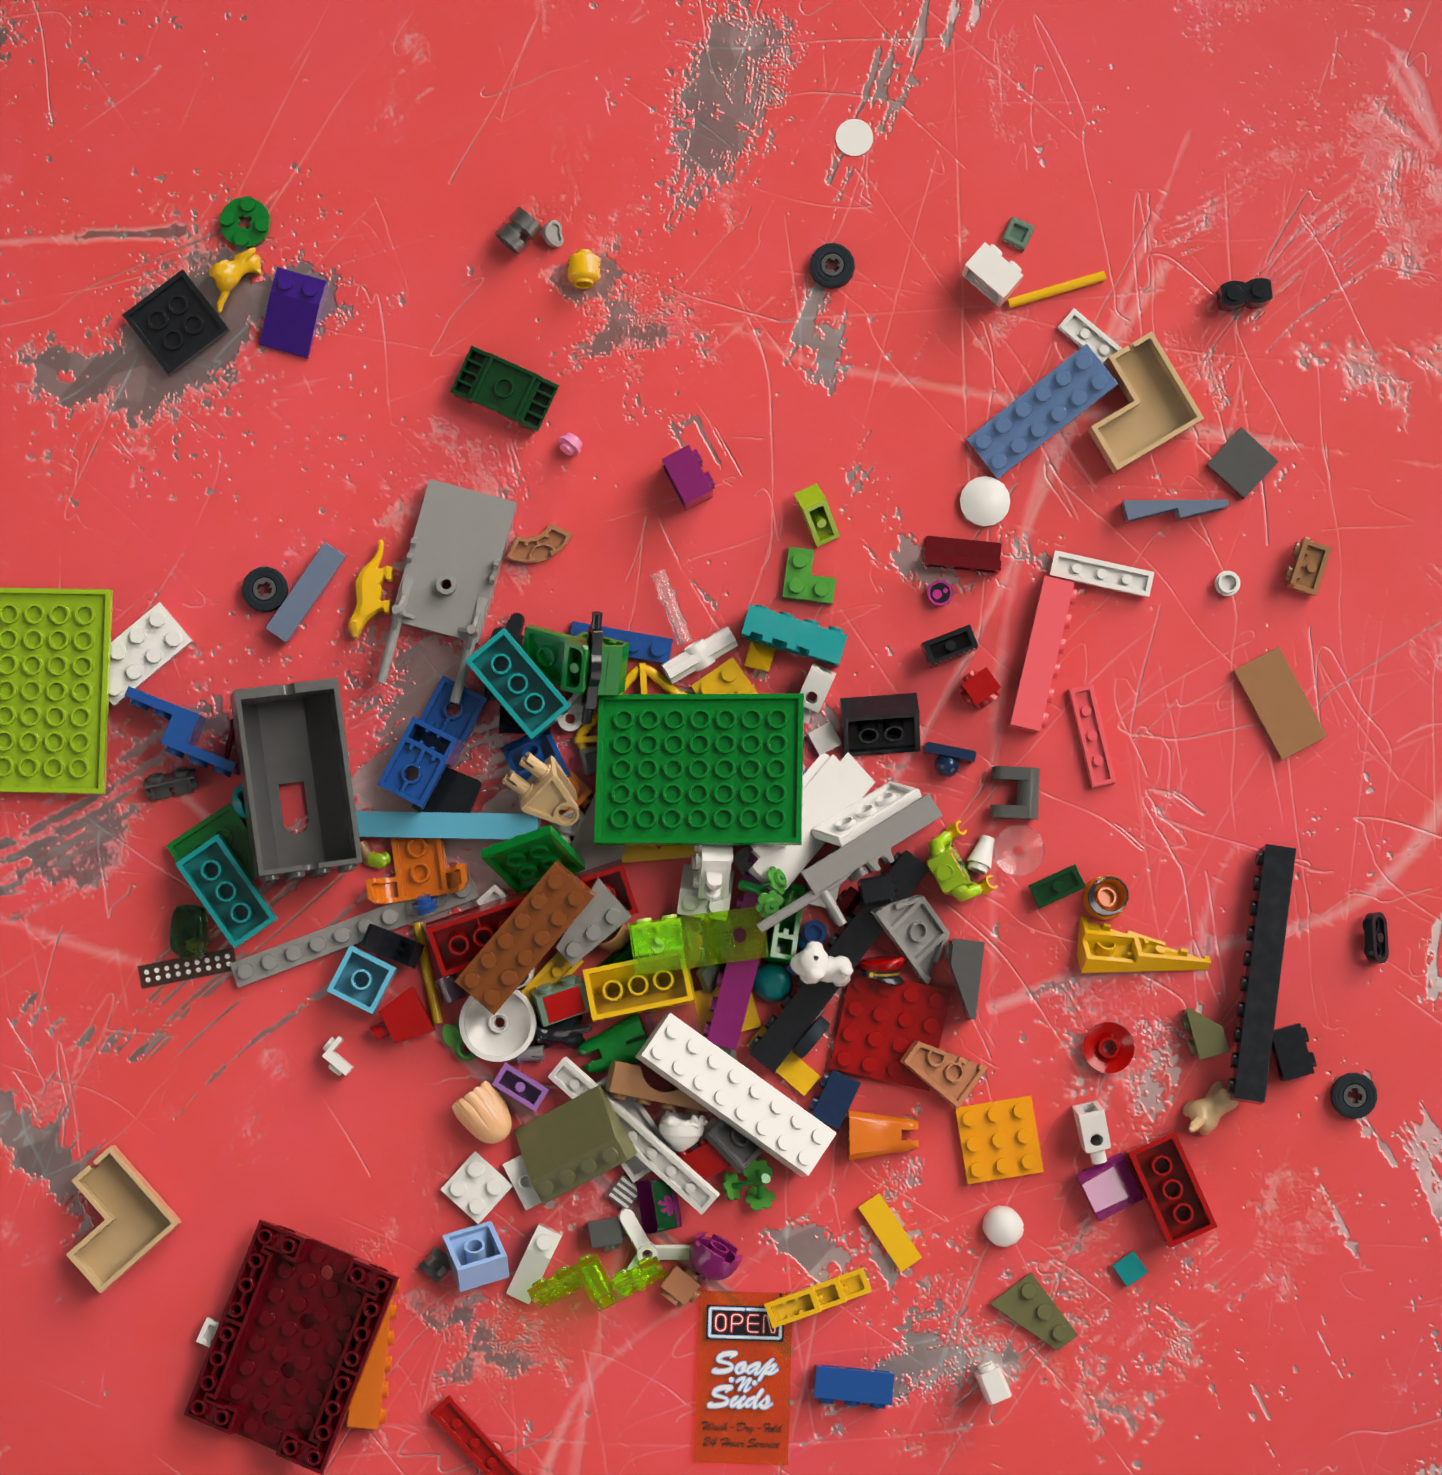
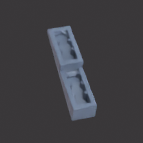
M1228 499L1123 500L1120 505L1125 523L1173 511L1175 512L1176 520L1179 521L1224 510L1229 507Z
M325 542L265 629L285 642L291 641L347 556Z

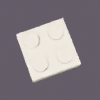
M475 1151L440 1190L479 1224L513 1187V1184Z

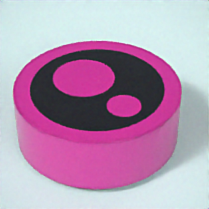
M942 580L933 582L927 590L929 602L938 607L947 605L953 596L950 584Z

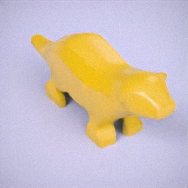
M382 539L378 541V549L374 558L363 567L355 581L357 604L348 623V629L353 638H358L367 622L380 611L390 615V600L381 601L384 579L386 578L388 582H393V567L385 566L379 568L384 552V541Z

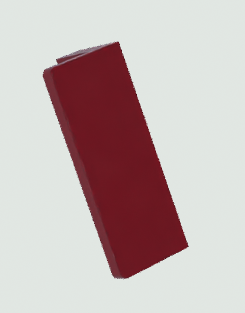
M926 536L923 566L999 574L1001 571L1000 556L1002 545L997 542Z

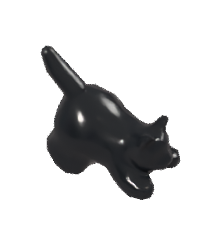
M581 1014L545 1027L536 1018V1032L533 1038L536 1042L534 1046L544 1045V1049L561 1044L565 1047L576 1049L585 1041L583 1034L591 1031L592 1026L586 1023L582 1024L583 1017Z

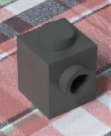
M618 1216L588 1222L592 1248L603 1246L604 1251L618 1249V1244L623 1243V1237L627 1236Z

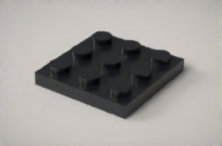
M183 269L122 315L169 376L230 331Z

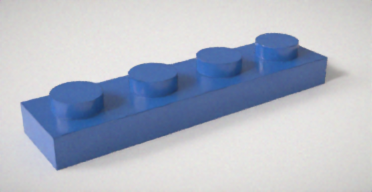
M573 621L570 635L576 636L584 631L588 632V626H591V624ZM601 626L604 637L630 643L628 658L660 664L670 660L673 639Z

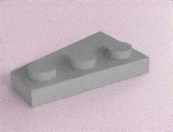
M599 877L596 878L591 888L596 895L562 934L555 945L572 966L632 917Z

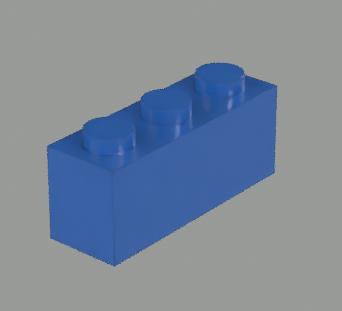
M816 1364L813 1396L814 1398H819L818 1402L834 1404V1400H844V1405L860 1406V1402L870 1403L871 1408L885 1409L886 1405H892L894 1372Z

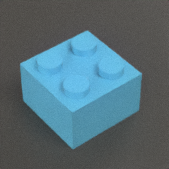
M350 945L327 992L371 1014H375L398 968Z

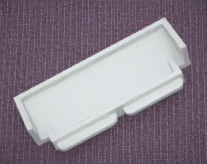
M848 752L840 761L834 754L831 757L828 754H821L803 775L802 845H750L753 848L751 853L758 860L751 866L748 872L761 883L769 881L766 875L767 871H769L771 866H775L776 869H780L786 876L787 887L784 888L786 890L825 843V841L814 838L811 830L862 799L874 785L875 781Z

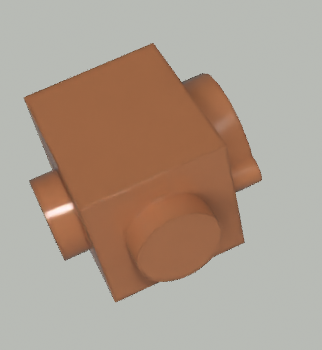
M676 1264L660 1286L663 1290L660 1293L679 1308L682 1305H686L688 1301L693 1304L702 1292L698 1289L701 1286V1283L697 1281L700 1277L690 1268L684 1270Z

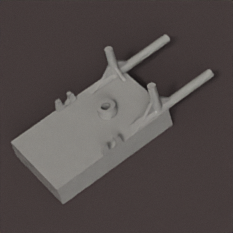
M429 479L414 536L411 538L410 549L406 556V565L395 605L392 606V616L390 619L392 623L375 682L386 683L401 625L466 642L449 701L455 704L460 703L469 671V666L465 660L473 654L475 645L480 646L517 512V502ZM445 581L451 582L449 589L442 588V584Z
M930 794L922 796L851 842L839 847L802 870L800 876L809 891L756 924L761 933L808 904L824 907L836 926L840 927L847 923L836 904L840 885L847 878L853 883L869 873L865 865L872 872L875 870L876 872L881 869L878 864L879 858H882L885 864L895 861L890 849L891 847L943 816Z

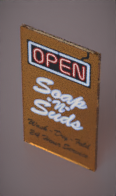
M700 1290L702 1292L699 1295L694 1462L788 1465L792 1322L772 1328L764 1303L790 1294V1292Z

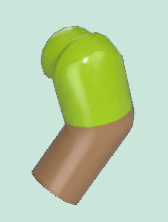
M366 840L360 842L362 860L365 865L382 869L391 863V856L388 852H372Z

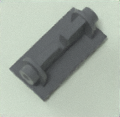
M181 767L175 769L173 773L163 774L162 772L150 774L148 778H145L143 788L146 789L147 798L155 801L171 797L170 788L172 787L175 789L176 796L193 793L195 789H198L197 779H194L195 768Z

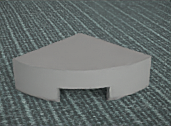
M573 810L568 811L562 814L561 816L571 817L573 815ZM579 810V818L573 825L562 826L553 823L552 827L556 831L574 837L586 814Z

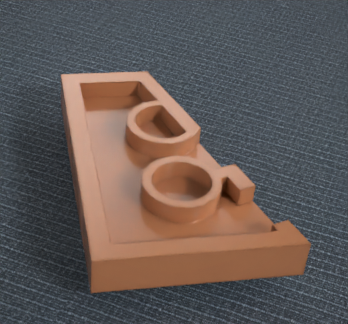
M915 1040L900 1060L901 1063L949 1104L958 1109L988 1068Z

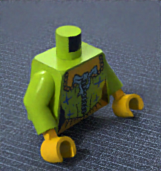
M959 820L948 825L946 831L930 841L927 864L944 894L954 896L958 901H966L981 895V893L987 895L995 890L998 885L991 886L988 881L993 878L992 875H988L980 882L975 883L952 842V839L965 835L967 832L966 829L963 831L958 829V824L962 822Z

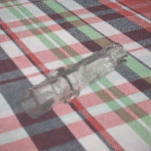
M666 569L651 574L650 576L659 594L657 599L659 602H662L677 645L680 646L686 644V642L693 641L675 597L677 592L671 587Z

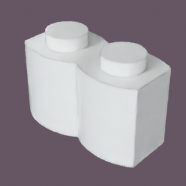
M989 1360L977 1365L978 1370L974 1374L988 1405H993L1012 1396L998 1363H992Z

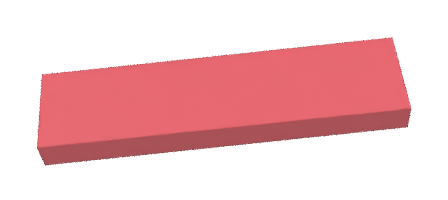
M1093 683L1068 689L1091 789L1117 783Z

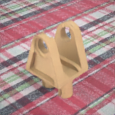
M527 752L525 754L527 758L523 756L519 765L532 773V776L526 781L515 773L514 770H510L508 772L510 776L506 774L502 783L519 794L520 807L523 812L562 826L573 825L579 818L575 787L553 756L550 755L543 763L532 755L531 752ZM568 807L573 809L571 817H563L559 814L560 810H567Z

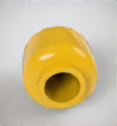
M588 249L577 250L576 253L569 256L567 261L568 280L576 288L588 289L593 287L600 279L599 257L592 254Z

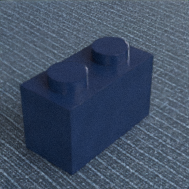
M833 1069L830 1074L825 1072L819 1085L823 1088L819 1097L814 1095L808 1108L812 1111L811 1115L839 1130L861 1083Z

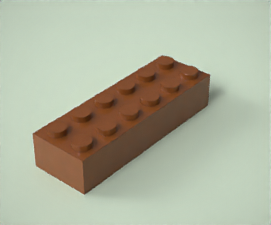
M557 860L454 982L495 1015L594 898L596 893Z

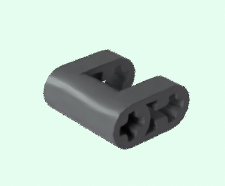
M992 766L991 780L1017 781L1016 805H990V818L1038 820L1040 768Z

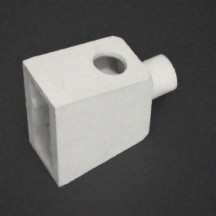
M815 663L811 666L800 693H804V723L807 724L814 711L819 713L837 674ZM809 692L817 694L815 701H810L807 698Z
M1097 1100L1073 1105L1072 1109L1081 1147L1085 1153H1090L1092 1164L1105 1163L1107 1161L1105 1149L1111 1148L1104 1109Z

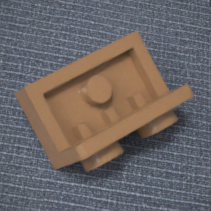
M1306 536L1301 539V542L1296 541L1292 555L1296 557L1293 566H1288L1284 577L1285 580H1288L1286 587L1314 597L1317 596L1332 547L1311 541Z

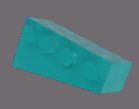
M749 605L741 632V639L836 667L839 666L848 636L843 634V629L829 626L827 629L820 627L818 622L810 619L802 621L786 612L777 613L762 605Z

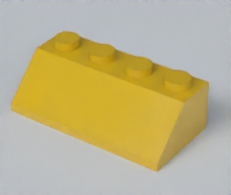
M684 949L583 970L591 1017L594 1022L696 1002L692 976Z

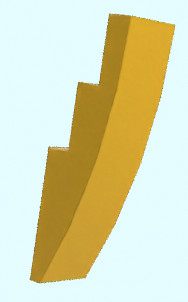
M861 1267L764 1303L772 1328H776L845 1303L853 1298L871 1293L872 1289L865 1269Z

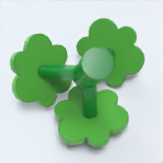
M771 866L766 873L769 881L756 884L741 880L738 885L739 890L759 896V903L755 906V909L760 912L763 918H767L772 913L774 914L779 911L781 904H784V908L796 900L793 897L794 890L790 891L787 899L781 896L785 893L784 888L787 887V880L785 874L780 869H776L775 866ZM771 886L773 890L769 892L765 888Z
M755 1158L743 1171L747 1181L740 1182L736 1173L726 1172L724 1174L723 1191L728 1200L739 1199L742 1187L754 1185L755 1187L748 1189V1196L745 1198L746 1203L751 1204V1209L754 1211L771 1207V1202L775 1200V1194L772 1191H768V1188L762 1185L771 1181L773 1169L767 1165L765 1159L758 1161Z

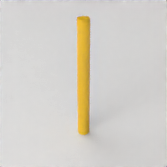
M1103 270L1009 298L1007 303L1011 309L1105 281L1106 275Z
M414 923L412 925L416 942L425 945L421 953L420 964L433 1024L442 1023L443 1019L423 923Z

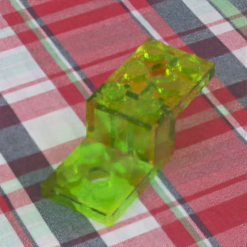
M755 907L628 923L635 975L769 957L766 931L761 933L756 925L763 921L764 918ZM738 927L746 931V939L743 942H737L733 937V932ZM656 938L664 942L665 947L661 953H656L652 949V942Z
M586 1254L579 1258L578 1263L570 1268L569 1266H564L555 1272V1276L547 1280L545 1278L537 1280L527 1292L531 1300L542 1309L584 1287L590 1301L601 1312L668 1276V1273L657 1256L653 1258L648 1256L641 1259L637 1263L638 1266L631 1270L626 1268L617 1272L614 1275L615 1278L612 1279L606 1265L597 1254Z

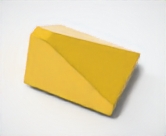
M751 641L744 666L769 673L776 648Z

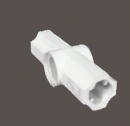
M725 627L706 639H700L683 649L684 652L661 664L665 675L673 684L694 671L698 672L710 666L716 661V658L737 647L738 644L729 628Z

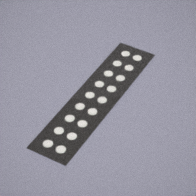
M234 948L138 966L141 987L144 989L232 971L230 963L236 961Z

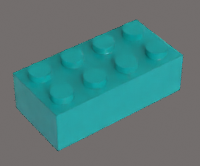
M505 628L500 630L465 660L469 668L532 742L572 709L571 705Z
M221 834L215 835L175 863L234 949L240 947L280 919Z

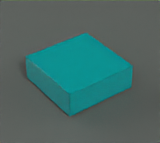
M1133 1250L1112 1265L1127 1287L1148 1273Z

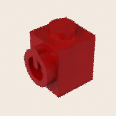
M987 667L978 673L973 670L962 678L964 683L960 686L962 689L960 695L967 705L972 703L974 707L978 706L981 710L1000 696L997 691L1000 690L1001 686Z

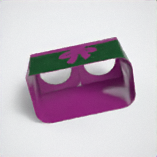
M662 1179L639 1181L637 1183V1194L644 1232L646 1234H655L682 1227L677 1192Z

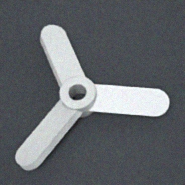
M624 1208L619 1212L618 1219L636 1249L635 1257L615 1287L616 1293L619 1296H627L648 1264L653 1263L655 1260H690L689 1251L691 1245H655L649 1241L632 1210ZM645 1250L651 1251L648 1255H644L642 1253Z

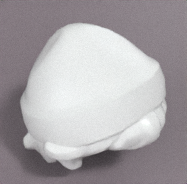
M668 1109L665 1115L661 1117L659 1133L672 1150L682 1152L697 1143L699 1138L703 1136L704 1126L708 1124V1121L702 1115L678 1114L676 1110L670 1112V1109Z

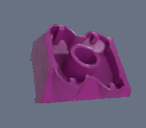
M1121 1152L1107 1158L1105 1163L1088 1167L1077 1174L1080 1187L1099 1222L1143 1199L1141 1191Z

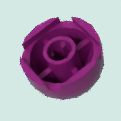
M707 1232L697 1233L689 1251V1259L693 1268L697 1271L696 1274L706 1281L710 1279L722 1280L731 1276L741 1262L742 1254L737 1256L736 1252L738 1249L718 1235L713 1234L712 1238L705 1236Z

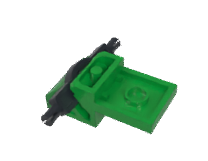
M599 611L592 612L591 626H588V632L584 631L576 636L533 625L526 626L524 631V651L552 684L561 686L560 690L581 694V705L583 706L581 722L584 724L592 723L593 710L596 709L597 695H619L625 691L630 643L603 636V630L601 629L603 613Z

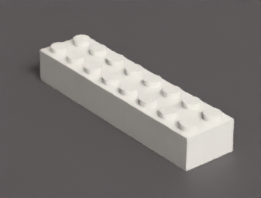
M672 1013L663 1015L635 1056L639 1061L800 1177L809 1176L836 1135V1132Z

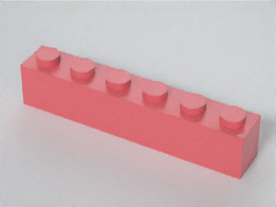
M1049 576L1042 578L1008 726L1036 733L1040 732L1041 727L1046 728L1049 713H1045L1046 704L1052 702L1055 689L1050 687L1052 678L1057 679L1060 664L1056 663L1058 653L1063 654L1066 639H1063L1062 635L1064 629H1069L1072 615L1067 613L1069 605H1074L1077 590L1073 589L1075 582Z

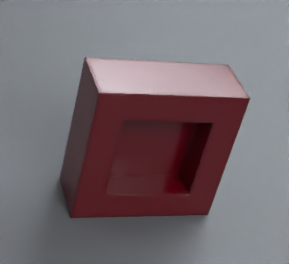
M850 886L848 890H843L837 898V906L847 917L853 912L860 901L859 891Z

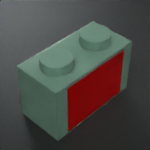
M578 975L565 976L560 979V982L554 984H541L536 987V990L530 992L537 1020L543 1027L590 1011L585 982Z

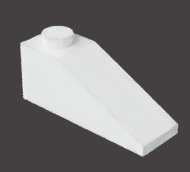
M539 1223L506 1294L530 1304L563 1235L562 1233Z

